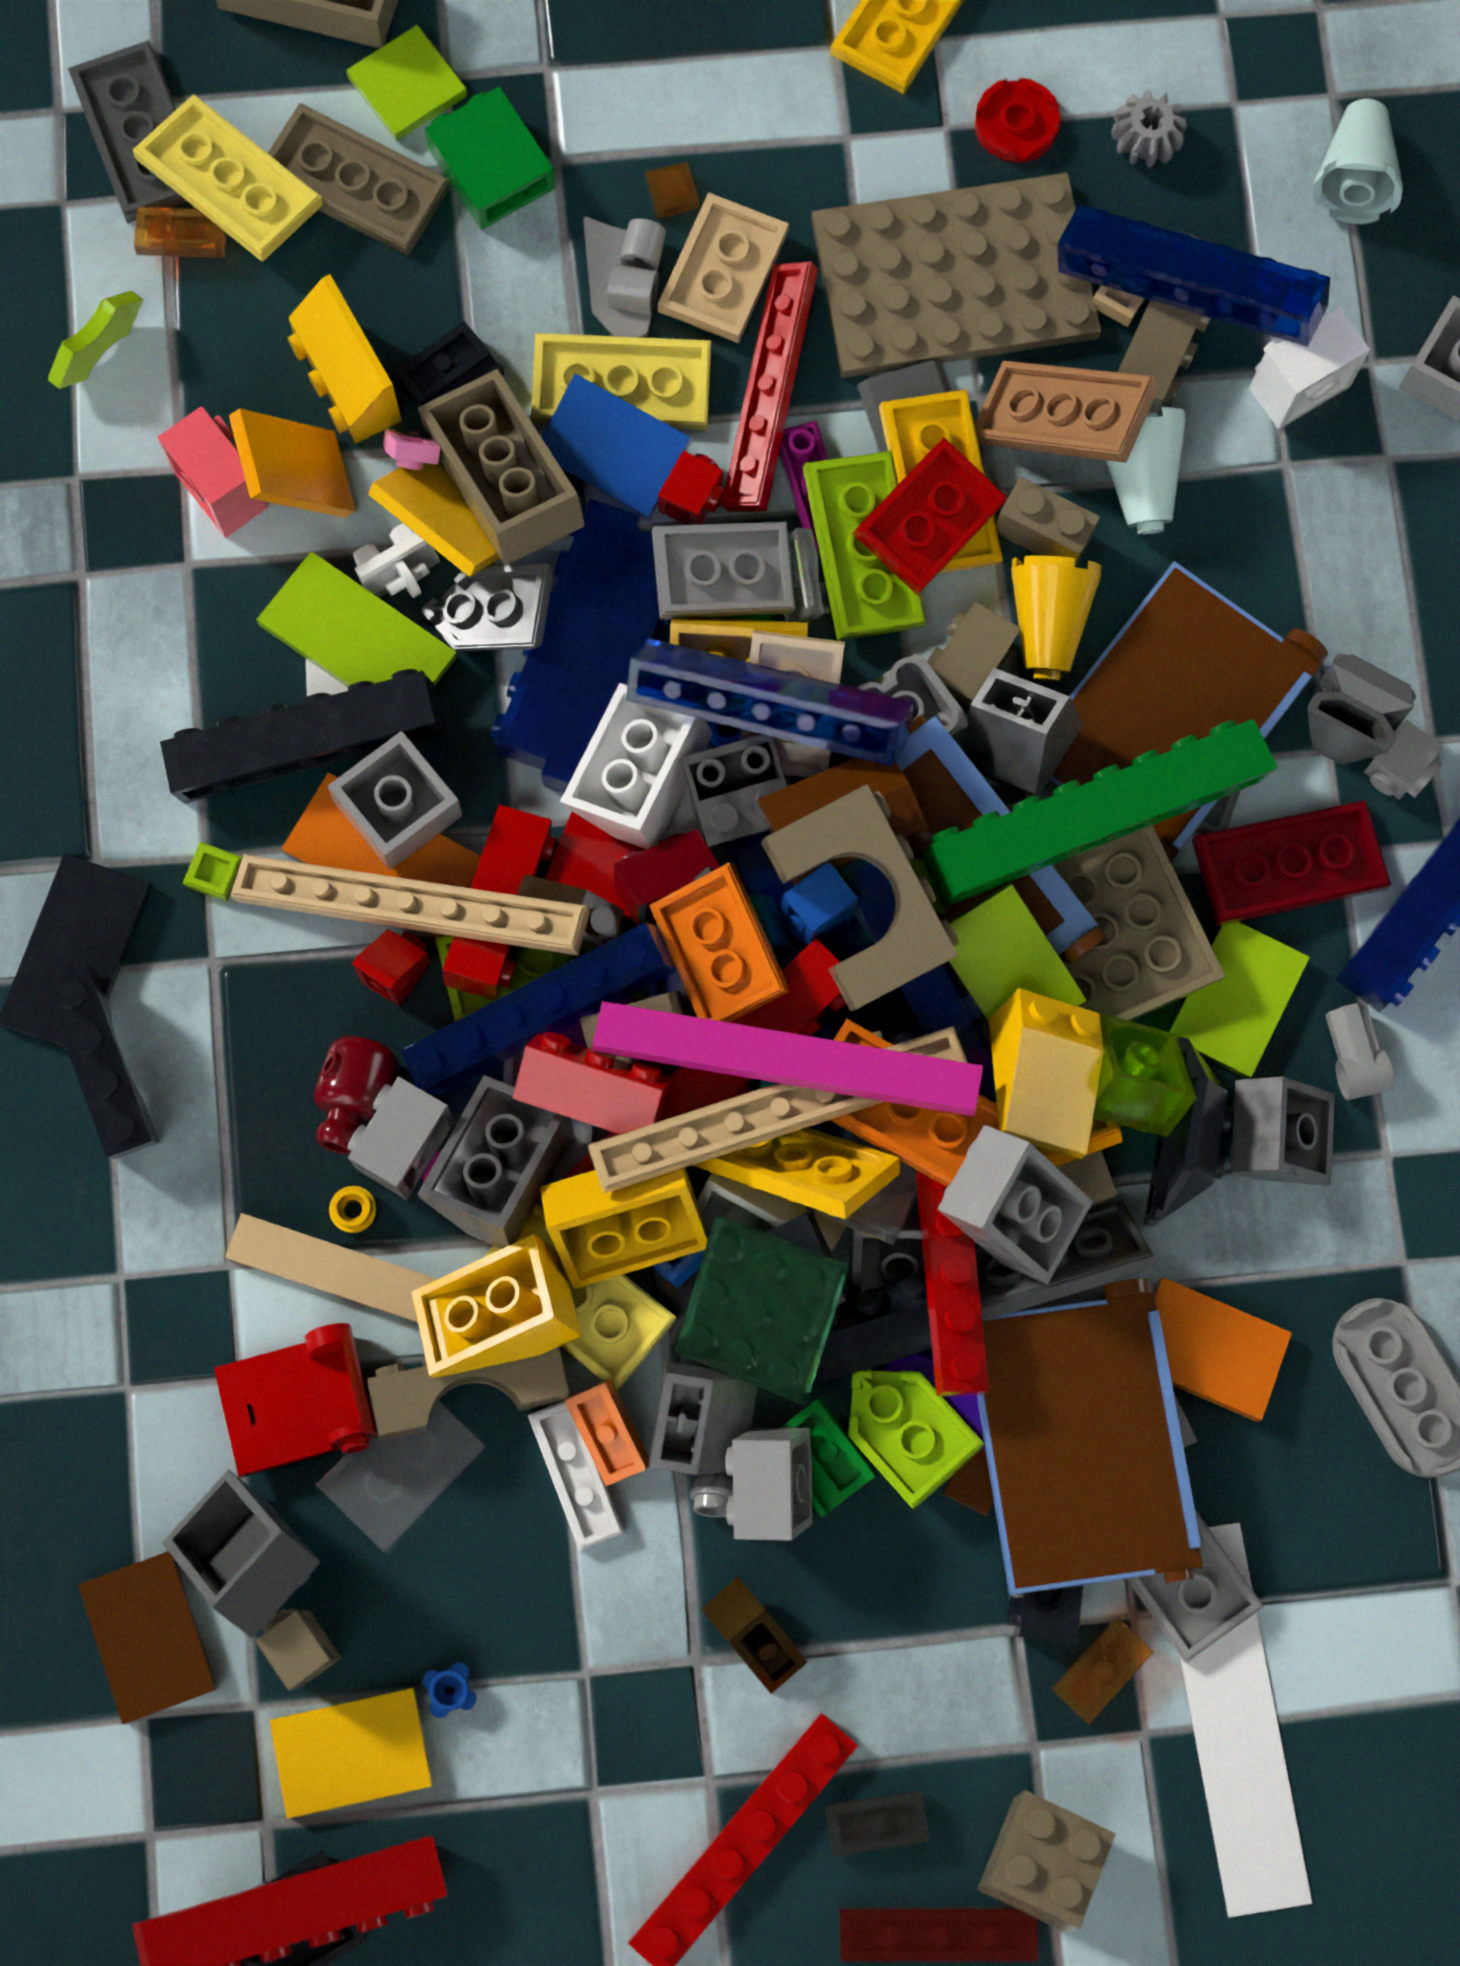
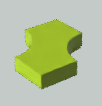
M132 290L102 299L95 313L85 326L75 335L61 343L49 373L48 381L58 389L87 380L100 357L114 343L129 335L143 299Z

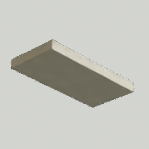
M302 103L298 104L268 152L271 157L321 196L323 205L318 209L319 211L406 256L410 254L451 187L449 178Z

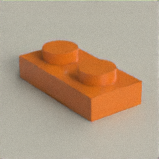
M611 1378L574 1393L564 1400L605 1486L644 1471L649 1467V1456Z

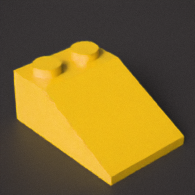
M1018 988L989 1018L999 1130L1030 1142L1034 1146L1083 1159L1088 1151L1104 1054L1099 1013Z
M535 1234L412 1291L429 1376L433 1378L539 1356L582 1336L566 1271L558 1252Z

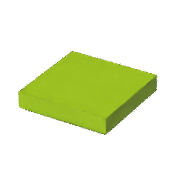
M418 25L346 70L348 79L396 142L467 97L465 86Z

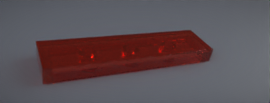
M839 1908L840 1961H1038L1037 1918L1016 1908Z

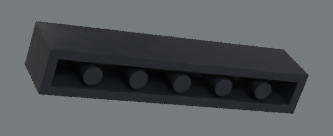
M405 669L392 674L391 679L378 683L372 681L356 682L348 686V691L334 695L316 693L304 698V703L287 707L286 705L278 704L265 707L260 711V715L245 719L240 716L223 718L217 722V726L204 730L198 728L179 730L173 734L174 738L160 741L170 793L184 804L370 755L400 731L406 735L411 743L444 735L445 732L434 683L424 671L418 672L416 669Z

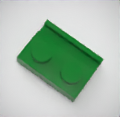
M821 1397L780 1427L811 1428L812 1506L821 1518L879 1474L864 1453L851 1440L848 1432Z

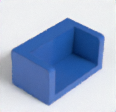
M825 863L783 894L780 916L782 922L805 949L816 937L823 943L852 921L858 897L830 863Z

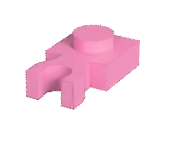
M385 428L384 451L393 459H397L396 465L417 470L423 469L424 463L438 465L441 447L433 440L420 437L418 432L410 431L409 434L397 432L394 429Z

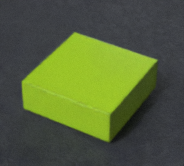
M199 842L183 880V885L186 888L228 902L243 857Z

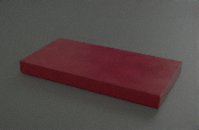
M1366 800L1196 835L1191 840L1216 926L1383 891L1392 886Z

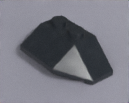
M1178 1037L1171 1045L1144 1226L1154 1227L1214 1184V1179H1221L1224 1171L1226 1153L1219 1151L1221 1133L1227 1134L1229 1131L1232 1107L1226 1106L1227 1091L1191 1041L1184 1037Z

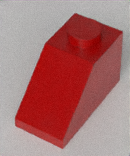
M388 928L357 955L352 962V966L363 985L401 1008L430 966L431 961L428 954L424 951L427 945L408 931L404 930L401 935H398Z

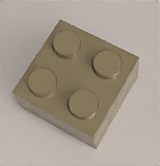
M1024 1790L1015 1796L977 1890L1066 1933L1079 1929L1116 1833Z

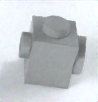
M1406 720L1395 733L1396 741L1391 749L1386 753L1371 757L1373 761L1364 771L1378 791L1388 796L1393 795L1399 800L1406 792L1415 798L1442 766L1434 758L1443 747L1409 720Z

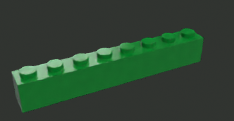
M1234 719L1228 720L1209 731L1210 736L1198 740L1196 734L1189 735L1172 744V750L1159 755L1157 749L1148 751L1132 760L1133 765L1120 770L1117 764L1109 766L1092 776L1094 780L1086 784L1080 785L1078 780H1073L1056 788L1053 791L1054 796L1042 801L1038 795L1031 796L1014 805V811L1000 816L998 811H993L973 821L974 827L959 832L957 827H951L936 834L931 838L933 844L921 858L944 907L1261 783L1278 766L1255 720L1251 719L1238 725Z

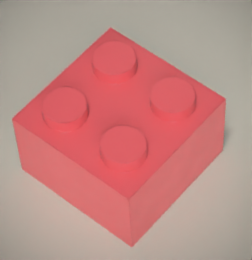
M201 406L157 437L174 474L225 538L268 508L267 502L250 499L238 450L232 441L234 436L219 415L212 419Z

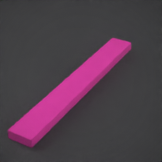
M603 1001L592 1043L593 1051L969 1116H975L983 1069L982 1065Z

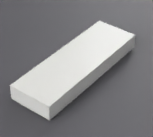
M565 1401L528 1415L579 1551L623 1534L624 1531L607 1486H605Z

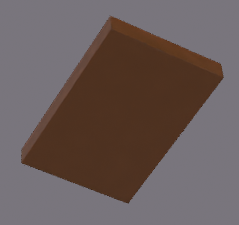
M168 1551L78 1584L122 1725L218 1690L178 1563Z

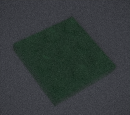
M725 1216L715 1217L675 1352L798 1404L808 1402L849 1265Z

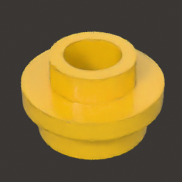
M347 1186L340 1189L331 1199L329 1214L332 1222L340 1230L347 1233H359L366 1230L374 1222L377 1214V1205L374 1197L366 1189L359 1186ZM352 1202H358L362 1206V1212L356 1218H348L345 1214L347 1205Z

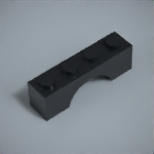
M86 964L42 980L106 1158L117 1159L158 1144L159 1140L144 1099L135 1086L120 1050L112 1023V1012L96 969Z

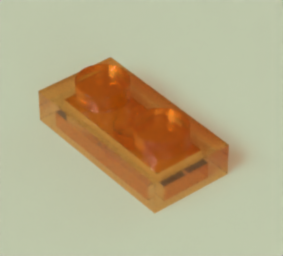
M137 207L134 237L136 255L224 258L226 232L198 209Z
M1115 1617L1051 1690L1086 1724H1090L1154 1651L1118 1617Z

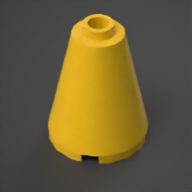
M1032 555L1025 556L1024 563L1018 558L1012 559L1011 573L1018 625L1021 628L1020 639L1024 669L1033 672L1034 680L1059 682L1060 674L1070 673L1101 578L1100 564L1088 561L1087 569L1075 567L1076 558Z

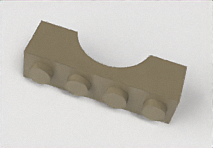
M559 1347L539 1356L438 1378L429 1376L426 1359L423 1360V1367L404 1370L403 1364H395L375 1370L376 1377L368 1378L367 1384L379 1442L426 1432L429 1416L438 1400L448 1391L464 1384L480 1383L493 1386L505 1393L519 1411L559 1403L569 1396Z

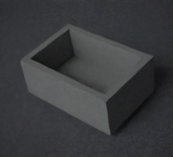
M229 1469L162 1542L210 1606L250 1638H253L263 1626L275 1617L277 1610L297 1588L301 1587L309 1579L311 1572L320 1563L317 1557L269 1502Z

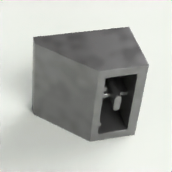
M993 668L970 705L963 751L983 777L1030 796H1040L1084 724L1070 696Z
M771 732L681 758L700 833L709 849L770 831L757 799L787 787Z
M665 1361L649 1452V1467L694 1475L726 1473L725 1459L727 1448L732 1446L733 1439L751 1430L759 1376Z

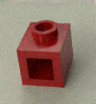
M683 450L658 494V512L684 525H701L709 511L715 513L722 503L726 493V489L722 487L723 470L708 456L703 454H696L694 456Z

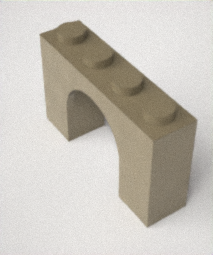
M868 784L770 834L761 842L783 884L825 862L842 857H852L867 861L877 867L888 879L895 898V913L890 928L873 946L828 969L850 1011L862 1007L958 956L954 946L959 944L956 933L946 918L940 921L931 905L936 902V897L930 884L924 876L916 877L909 863L910 860L914 859L909 844L901 833L895 836L886 819L891 817V812L884 797L879 791L872 793Z

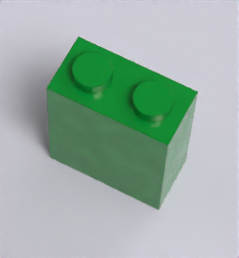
M500 87L488 93L481 92L476 94L465 106L452 113H443L437 116L429 126L424 128L429 152L444 175L450 179V184L481 231L555 190L552 165Z

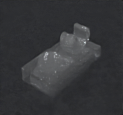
M796 528L788 534L795 610L791 614H785V620L787 622H806L809 624L813 620L826 619L832 615L830 606H825L822 603V597L828 592L826 582L819 583L818 551L815 548L812 529Z

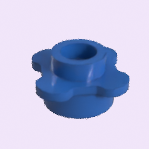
M456 1662L448 1670L441 1672L430 1670L424 1675L422 1683L429 1690V1697L432 1701L429 1709L433 1716L444 1718L448 1715L449 1711L458 1708L470 1710L476 1704L477 1696L475 1692L470 1690L467 1679L470 1670L466 1664ZM451 1685L454 1687L452 1695L446 1694V1686Z

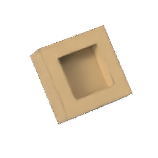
M1114 264L1091 303L1096 306L1098 311L1128 327L1147 298L1152 286Z

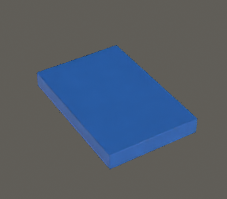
M574 374L541 437L561 469L650 518L658 506V494L681 453L683 450L687 451L693 440L690 436L578 374Z

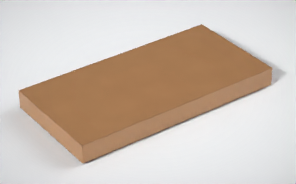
M1003 361L974 424L978 444L1126 463L1160 384L1154 376Z

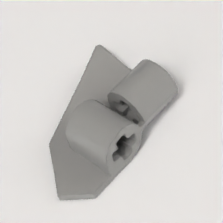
M584 217L592 314L611 336L640 338L648 336L658 294L659 273L657 269L666 236L665 228L654 221L638 218L631 220L628 224V229L624 230L589 217Z

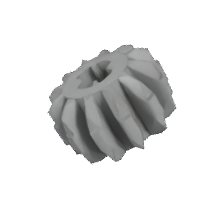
M1149 89L1144 93L1142 99L1132 94L1127 99L1126 105L1120 106L1116 111L1114 118L1116 124L1112 128V139L1118 141V154L1131 153V165L1138 162L1139 158L1145 159L1149 169L1155 164L1156 158L1166 164L1171 160L1173 152H1178L1182 147L1184 141L1183 134L1187 127L1186 119L1180 117L1182 111L1180 104H1167V92L1160 99H1154Z

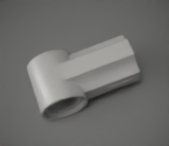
M1355 1003L1329 1011L1325 1016L1338 1057L1336 1077L1343 1097L1346 1100H1352L1393 1090L1395 1087L1393 1067L1387 1053L1379 1048L1367 1004Z

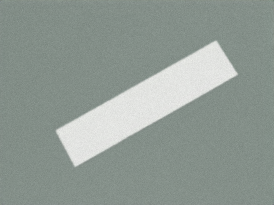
M1240 1522L1208 1527L1252 1589ZM1256 1612L1187 1663H1184L1181 1659L1228 1918L1312 1904Z

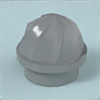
M726 1473L699 1475L693 1488L690 1490V1498L694 1501L693 1511L707 1517H727V1500L730 1495H733V1481L731 1477Z

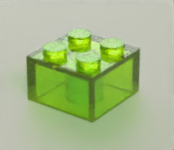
M1096 1012L1100 1016L1104 1054L1093 1117L1100 1121H1110L1132 1127L1141 1132H1151L1168 1137L1196 1099L1176 1035Z

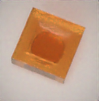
M688 162L646 172V183L657 219L699 208V199Z

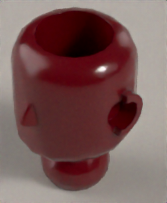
M348 1035L336 1039L331 1044L322 1070L319 1073L320 1076L313 1096L318 1108L328 1114L327 1119L320 1123L316 1132V1140L319 1146L338 1154L349 1155L351 1153V1150L347 1147L354 1132L360 1124L370 1123L377 1111L373 1109V1104L379 1092L386 1084L393 1086L397 1079L399 1060L390 1048L368 1038Z

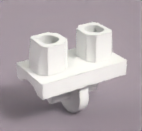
M404 523L392 529L389 537L394 546L382 553H379L374 544H366L354 551L353 557L357 565L354 569L362 587L378 598L387 593H390L392 596L404 588L415 598L421 594L416 581L430 574L428 569L440 562L435 549Z

